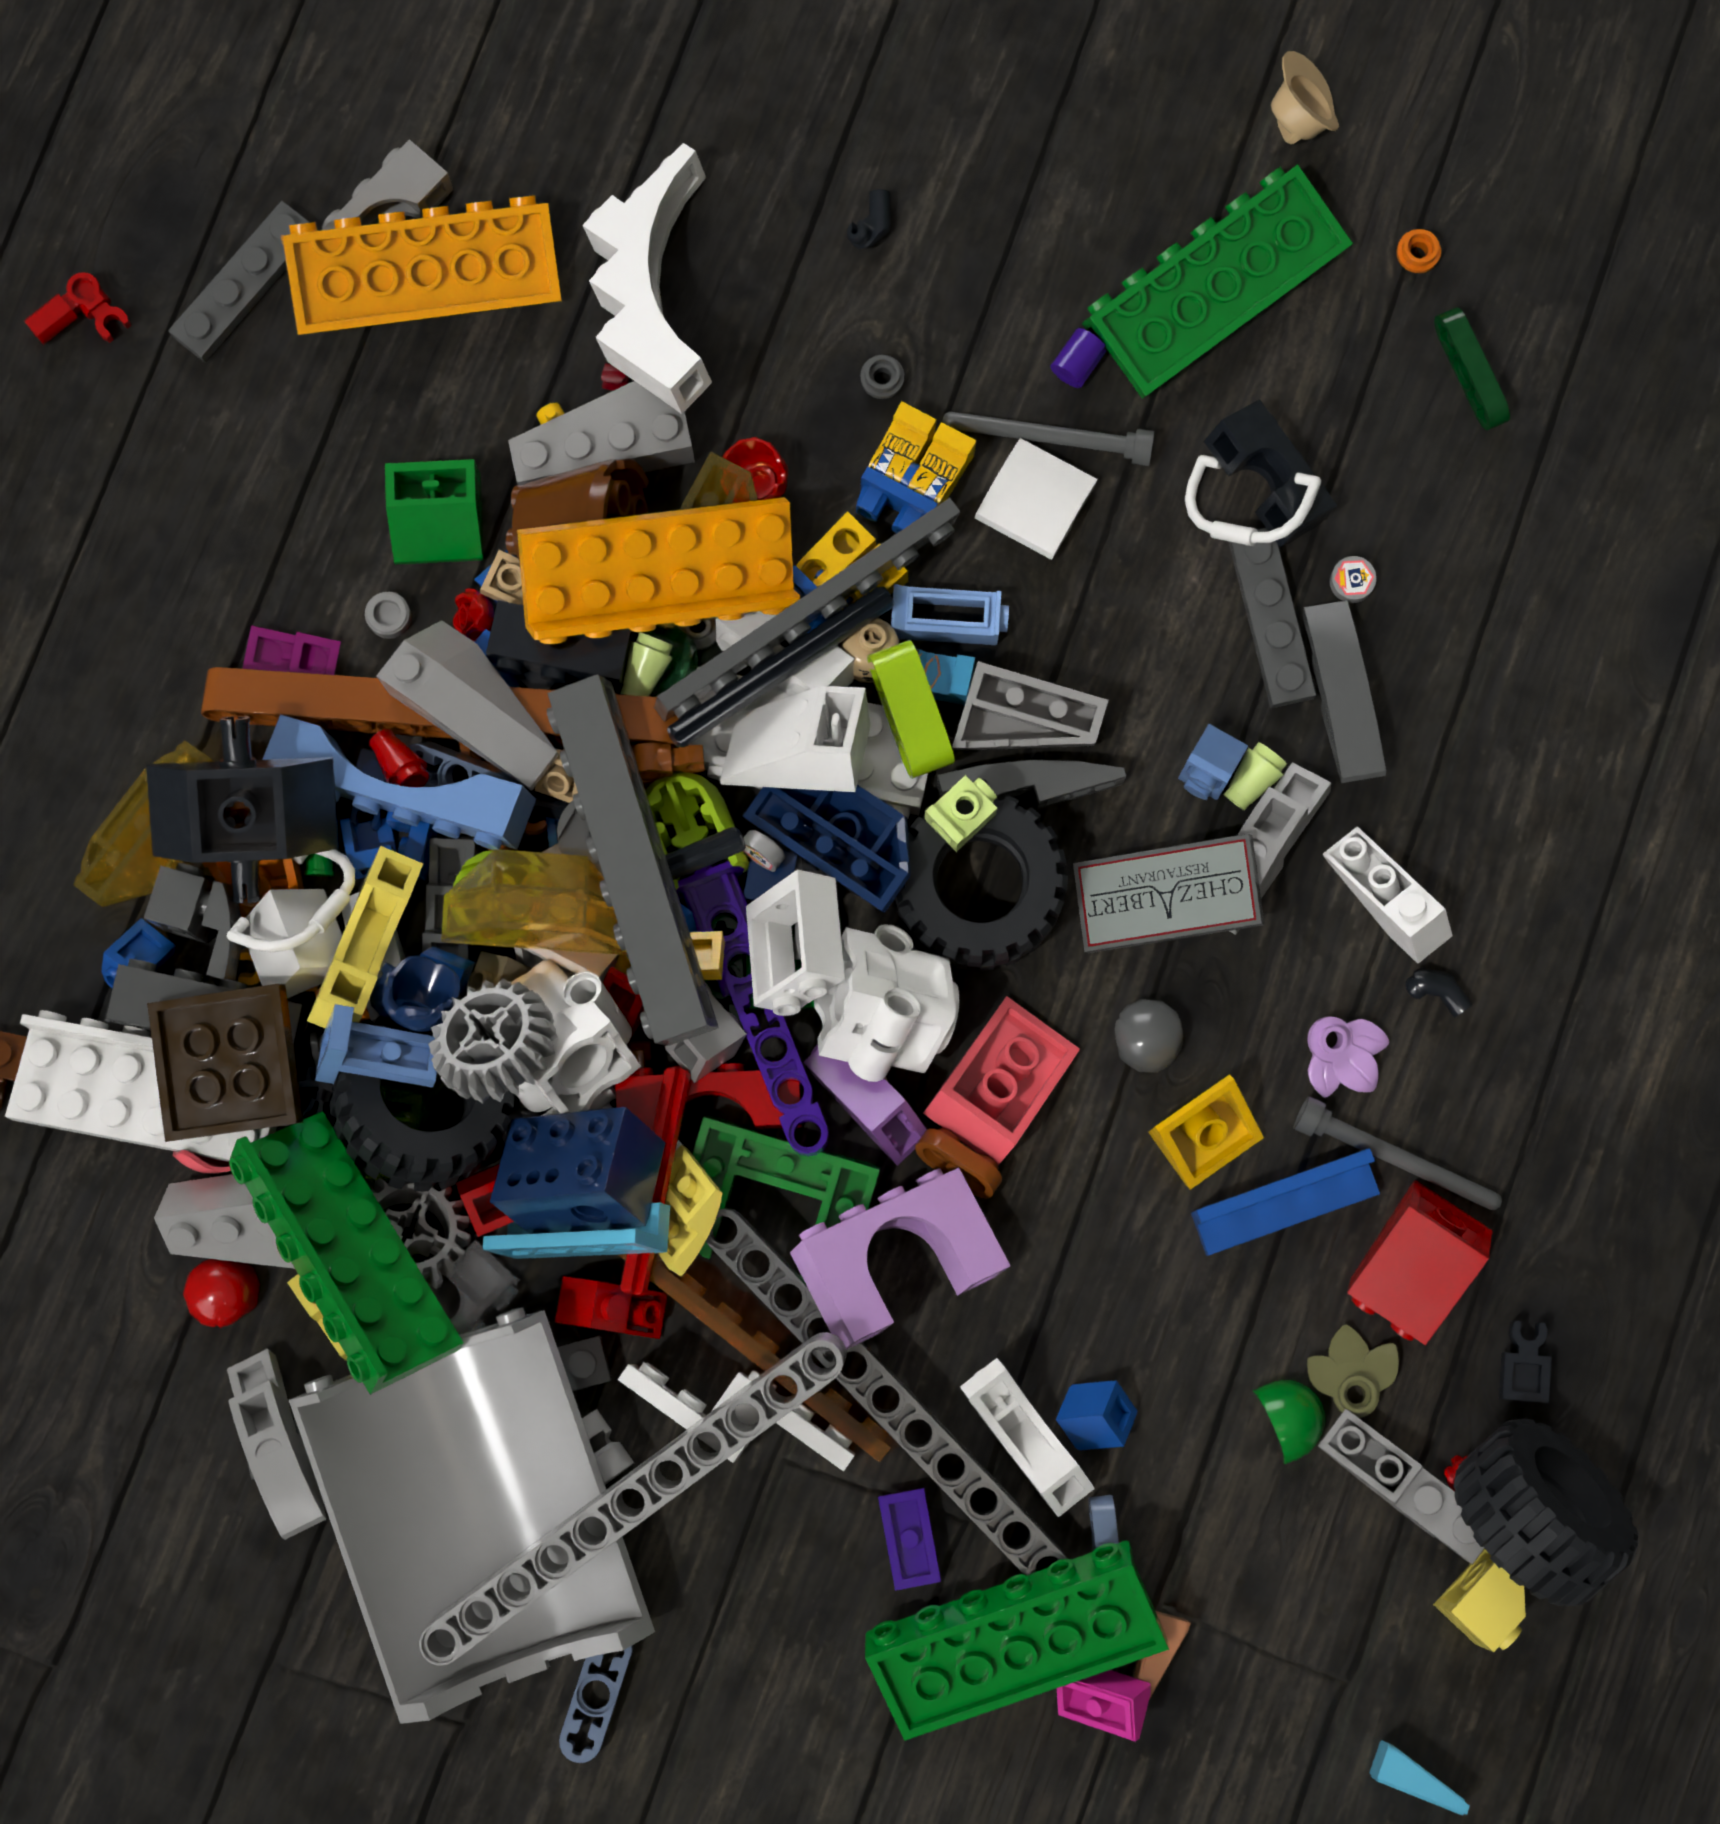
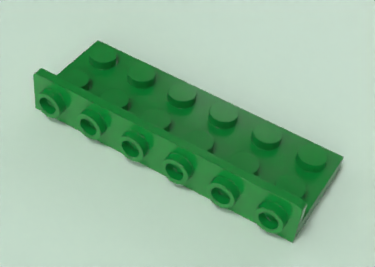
M1296 165L1287 173L1283 171L1281 166L1259 182L1263 190L1257 195L1250 198L1247 192L1243 193L1225 207L1229 215L1220 222L1216 223L1212 217L1190 232L1195 239L1182 249L1178 242H1176L1156 257L1160 265L1149 274L1142 267L1121 283L1126 289L1123 293L1114 299L1107 293L1087 308L1091 316L1081 324L1086 330L1092 327L1142 399L1353 244L1299 165Z
M323 1111L304 1119V1123L292 1124L253 1142H250L247 1136L237 1139L229 1160L231 1172L235 1180L241 1185L245 1184L253 1197V1208L259 1220L264 1224L268 1223L276 1236V1246L282 1259L287 1263L291 1262L300 1276L299 1284L304 1296L309 1302H315L322 1313L323 1325L327 1335L333 1342H339L347 1355V1366L355 1381L358 1383L363 1382L371 1395L461 1349L464 1342L354 1161L347 1154L340 1139L338 1140L332 1125Z
M1127 1540L1117 1544H1103L1091 1553L1074 1559L1058 1560L1048 1568L1028 1575H1015L1003 1584L983 1591L972 1590L964 1594L960 1599L940 1606L930 1605L924 1607L915 1615L898 1621H884L876 1625L872 1630L867 1631L865 1636V1659L904 1741L1169 1650L1168 1639L1135 1566L1132 1548Z

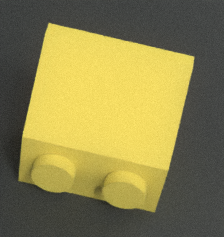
M1484 1549L1474 1564H1469L1433 1605L1474 1644L1495 1652L1498 1647L1502 1650L1508 1648L1520 1635L1522 1629L1518 1625L1526 1617L1524 1585L1519 1586L1511 1580L1510 1574L1502 1567L1498 1568L1490 1559L1491 1555Z

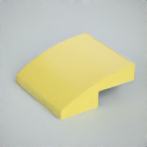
M682 1144L675 1151L665 1201L666 1205H670L667 1252L658 1253L666 1266L681 1277L692 1264L707 1240L716 1220L722 1198V1192L688 1148Z

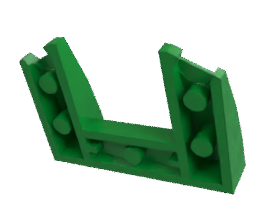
M708 1114L703 1117L693 1156L722 1192L719 1209L727 1207L736 1175L822 1200L815 1225L824 1222L827 1229L841 1223L839 1216L853 1207L864 1204L866 1210L869 1209L881 1166L825 1151L814 1156H803L792 1149L788 1140L750 1129L751 1127ZM724 1216L718 1217L712 1227L713 1235L716 1239ZM706 1241L699 1254L710 1259L713 1250Z

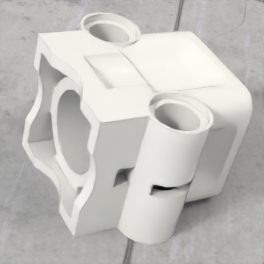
M880 925L874 934L846 927L841 936L845 980L829 989L826 995L814 999V1008L823 1024L822 1031L817 1038L819 1056L848 1062L851 1070L857 1076L872 1082L883 1080L891 1066L925 1073L934 1056L941 1053L948 1045L958 1017L959 990L957 984L952 981L949 958L914 950L912 938L907 932L894 925Z
M547 959L537 964L528 973L511 982L512 985L520 982L522 985L527 986L530 991L533 990L534 993L540 995L553 1015V1025L558 1036L551 1041L554 1045L555 1054L544 1057L547 1070H536L534 1072L535 1085L526 1081L519 1085V1096H516L528 1110L543 1112L553 1107L559 1114L588 1111L594 1099L603 1090L623 1082L641 1067L627 1047V1043L632 1035L631 1026L596 974L584 971L576 973L569 978L556 963Z

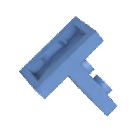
M334 1005L322 1036L315 1081L334 1084L338 1072L341 1071L427 1087L434 1086L437 1071L433 1067L431 1059L434 1056L430 1053L428 1045L435 1039L433 1036L352 1022L354 1007Z

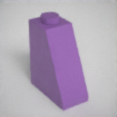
M817 1044L812 1050L811 1055L804 1061V1064L817 1081L898 1166L915 1150V1145L927 1129L908 1102L885 1079L872 1082L860 1078L851 1070L848 1062L819 1056Z

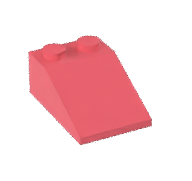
M1006 996L923 1114L942 1128L954 1133L960 1141L975 1152L989 1156L999 1165L1017 1144L1080 1048Z

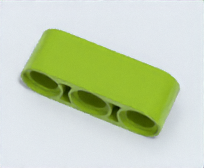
M908 640L867 655L868 663L872 662L875 670L870 669L902 762L910 778L913 779L954 764V754L920 657L912 641Z

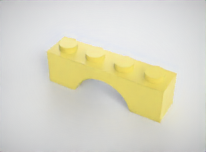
M380 846L307 1019L308 1022L326 1028L335 1004L354 1007L352 1022H360L377 981L384 956L409 901L423 863Z

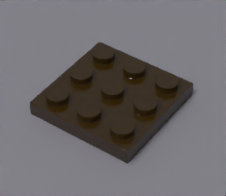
M272 984L147 1003L165 1142L304 1123L285 984Z

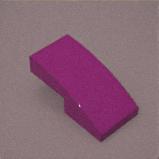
M251 626L242 669L334 675L341 642L300 632L292 635Z

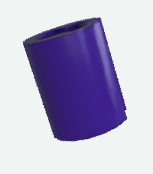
M1077 328L1050 368L1066 384L1075 388H1081L1105 354V344L1091 332Z

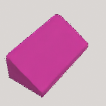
M1108 1670L1056 1688L1059 1716L1135 1742L1140 1739L1151 1694V1684L1149 1682Z

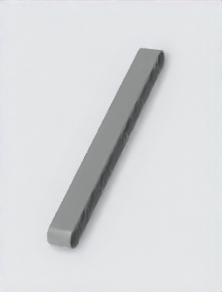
M829 1332L818 1333L812 1336L438 1614L423 1631L419 1640L422 1656L429 1663L437 1666H444L454 1662L825 1387L840 1374L847 1356L843 1341L838 1336ZM817 1347L829 1348L836 1357V1364L830 1368L818 1367L811 1359V1351ZM779 1375L791 1377L797 1384L798 1392L788 1397L778 1394L773 1387V1379ZM740 1404L752 1405L759 1413V1421L752 1425L740 1422L735 1414V1407ZM703 1432L715 1434L721 1442V1450L715 1453L704 1451L698 1444V1434ZM667 1460L676 1462L682 1469L683 1478L677 1481L666 1479L660 1471V1463ZM626 1489L638 1490L644 1498V1507L634 1509L627 1506L622 1498V1491ZM596 1517L602 1520L606 1526L607 1534L604 1536L591 1535L585 1527V1519ZM550 1545L562 1547L568 1554L569 1562L566 1564L554 1563L547 1554V1547ZM513 1573L524 1575L530 1582L531 1590L528 1592L516 1590L510 1582V1575ZM482 1601L488 1604L493 1612V1618L490 1620L479 1618L473 1611L472 1603ZM444 1629L449 1631L455 1639V1646H442L436 1639L435 1630Z

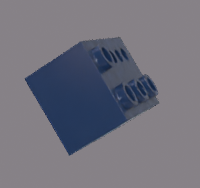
M626 1107L512 1119L490 1203L529 1234L646 1226L666 1142Z

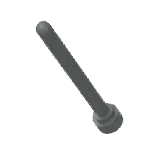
M947 412L942 420L944 424L959 431L1122 453L1124 458L1132 459V464L1149 466L1154 431L1137 429L1136 433L1127 432V436L959 412Z
M1308 1096L1299 1110L1293 1129L1311 1137L1314 1133L1322 1136L1325 1133L1362 1151L1370 1148L1373 1156L1489 1210H1496L1502 1204V1198L1498 1193L1332 1117V1111L1325 1109L1326 1104Z

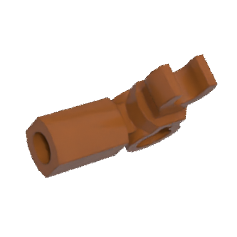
M641 743L632 747L645 791L655 780L673 776L674 771L690 773L705 771L703 745L696 744L682 748H671V744Z

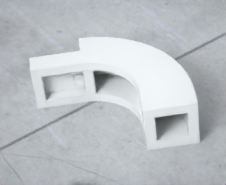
M997 1358L985 1368L976 1372L972 1378L960 1386L975 1410L1058 1517L1095 1489L1083 1470L1045 1424Z

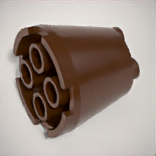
M609 459L531 481L524 485L514 486L511 492L513 508L512 528L508 529L506 534L508 553L510 555H517L520 561L517 530L651 514L648 513L643 488H647L649 483L644 470L632 459Z

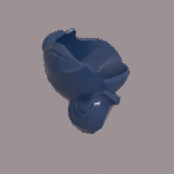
M409 956L402 960L397 967L384 962L381 967L383 975L376 981L370 996L371 1006L380 1016H390L393 1021L402 1027L417 1032L432 1031L431 1027L442 1024L441 1011H450L453 1008L452 997L460 1000L463 999L461 998L459 976L447 965L436 964L433 960L420 956Z

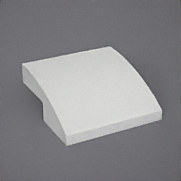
M1020 438L976 512L975 519L1052 560L1071 530L1075 518L1093 491L1097 479Z

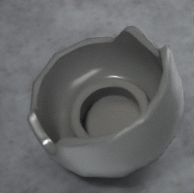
M1140 999L1127 1005L1119 1014V1019L1116 1020L1115 1039L1119 1057L1124 1063L1138 1072L1157 1073L1174 1063L1182 1049L1183 1027L1177 1012L1163 1001Z

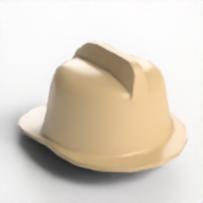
M1295 51L1286 52L1282 57L1284 82L1271 103L1272 111L1277 118L1278 127L1285 142L1294 144L1300 139L1310 140L1325 129L1336 131L1339 123L1335 116L1329 86L1322 73L1304 55Z

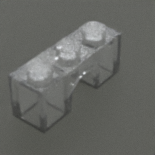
M477 1240L466 1249L464 1255H461L454 1262L456 1268L453 1271L455 1273L451 1274L448 1271L444 1273L457 1287L461 1297L459 1311L450 1320L459 1335L486 1327L487 1325L483 1322L485 1317L494 1308L501 1312L519 1293L514 1286L521 1279L494 1253L483 1250V1243Z

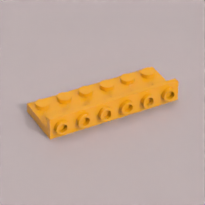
M533 195L509 198L510 207L493 209L492 201L468 203L466 204L467 213L449 215L448 206L422 209L423 218L405 220V213L402 211L378 214V224L362 226L360 217L334 220L335 229L317 231L316 222L289 225L290 234L281 235V241L284 247L297 334L302 335L562 301L548 203L536 204V197Z
M785 497L517 530L525 627L534 640H540L544 644L562 643L567 640V636L582 634L589 638H603L610 636L612 630L627 628L633 632H648L656 629L657 624L674 623L677 626H693L701 622L700 619L717 617L720 620L727 621L738 620L744 617V613L761 611L763 614L777 615L800 600V595L794 590L790 502Z

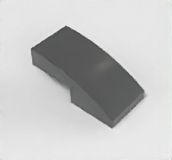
M214 881L201 924L202 926L219 930L206 975L223 980H235L239 966L241 945L228 940L227 933L241 917L239 903L232 902V884Z

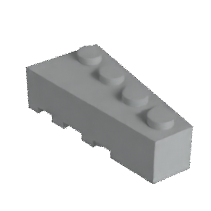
M635 381L508 440L518 485H524L531 481L609 459L635 460L644 472L695 462L685 412L681 414Z

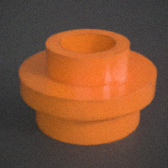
M1423 229L1411 230L1400 239L1396 251L1397 258L1406 270L1413 273H1425L1434 268L1441 256V245L1436 236L1430 231ZM1415 247L1421 248L1425 252V257H1414L1411 249Z

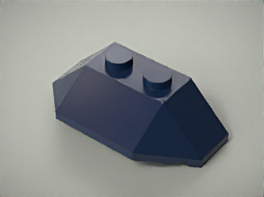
M858 784L856 792L762 787L743 815L745 819L792 852H795L829 877L835 878L842 886L884 913L911 876L907 817Z

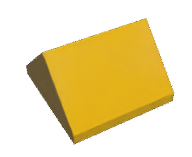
M1230 1074L1149 1131L1153 1140L1190 1190L1264 1138L1234 1078Z

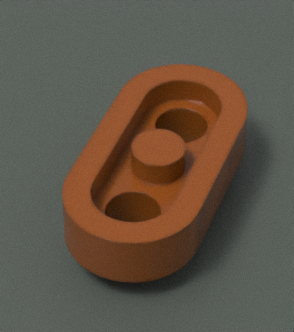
M927 1129L915 1145L918 1156L933 1169L941 1168L943 1174L959 1168L973 1195L977 1197H992L1002 1182V1176L998 1171L999 1167L992 1158L985 1154L975 1153L960 1143L959 1138L947 1129Z

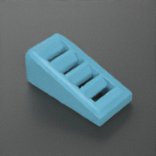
M1381 1740L1369 1772L1373 1779L1462 1816L1464 1814L1467 1815L1470 1805L1465 1802V1799L1398 1748Z

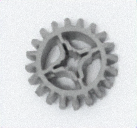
M502 978L496 986L485 979L481 990L478 991L467 986V996L461 1000L452 997L453 1008L450 1011H441L443 1023L431 1027L435 1039L428 1044L430 1053L434 1056L431 1059L433 1067L441 1076L444 1084L466 1100L473 1096L475 1100L480 1101L482 1104L490 1095L493 1099L501 1102L505 1092L509 1090L511 1093L519 1096V1085L525 1081L535 1085L533 1074L536 1070H547L544 1057L555 1054L554 1045L551 1041L558 1037L556 1028L553 1025V1015L540 995L534 993L533 990L530 991L527 986L522 985L520 982L512 985L511 982Z
M380 1177L375 1180V1192L372 1191L383 1210L395 1204H413L410 1209L404 1212L388 1209L385 1214L401 1240L404 1228H410L413 1219H417L414 1227L415 1233H413L412 1239H406L404 1245L410 1255L421 1254L427 1257L430 1253L435 1255L427 1261L416 1263L425 1280L436 1289L441 1287L443 1282L442 1275L452 1278L457 1271L455 1263H463L465 1261L467 1253L462 1247L468 1246L471 1241V1235L463 1231L469 1227L470 1218L469 1216L458 1215L463 1210V1201H448L453 1191L451 1186L437 1191L435 1189L436 1183H433L429 1191L415 1192L414 1183L405 1182L402 1189L388 1186V1183ZM427 1210L433 1213L441 1223L445 1238L438 1236V1230L433 1229L427 1224L425 1220Z

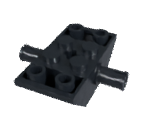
M234 716L219 719L222 732L223 759L214 762L146 765L152 853L155 857L191 863L230 862L232 902H244V899H246V884L248 903H252L262 899V894L260 893L259 860L290 859L339 848L333 757L256 760L255 757H251L250 717L238 716V719L235 720V735ZM237 801L243 802L250 809L245 819H240L239 812L231 811L230 809Z

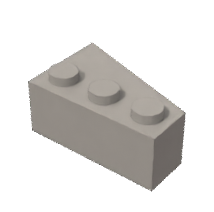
M978 661L952 750L1094 746L1108 700Z
M233 1174L170 1183L154 1219L170 1254L295 1269L291 1262L287 1263L282 1259L276 1246V1236L268 1223L264 1224L259 1220L253 1208V1197L246 1185L239 1184Z

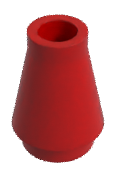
M383 729L370 739L369 746L375 753L386 783L406 787H423L429 779V773L426 771L427 763L397 738L391 729Z

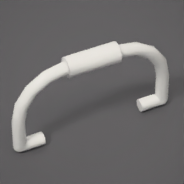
M1200 455L1197 458L1187 484L1185 504L1188 516L1199 529L1210 533V536L1214 539L1254 546L1255 543H1271L1288 536L1303 523L1312 508L1321 485V479L1314 475L1296 474L1295 483L1308 487L1295 515L1282 527L1269 532H1258L1255 528L1221 521H1214L1212 523L1206 520L1198 511L1196 495L1205 468L1221 469L1222 466L1215 457Z
M336 849L315 853L339 864L344 872V882L340 889H336L310 919L309 926L301 933L282 940L268 941L243 934V931L249 926L250 922L245 917H240L228 931V940L254 950L271 953L291 950L307 943L317 933H324L350 901L349 895L355 885V868L349 858ZM308 855L295 857L293 860L298 864H302Z

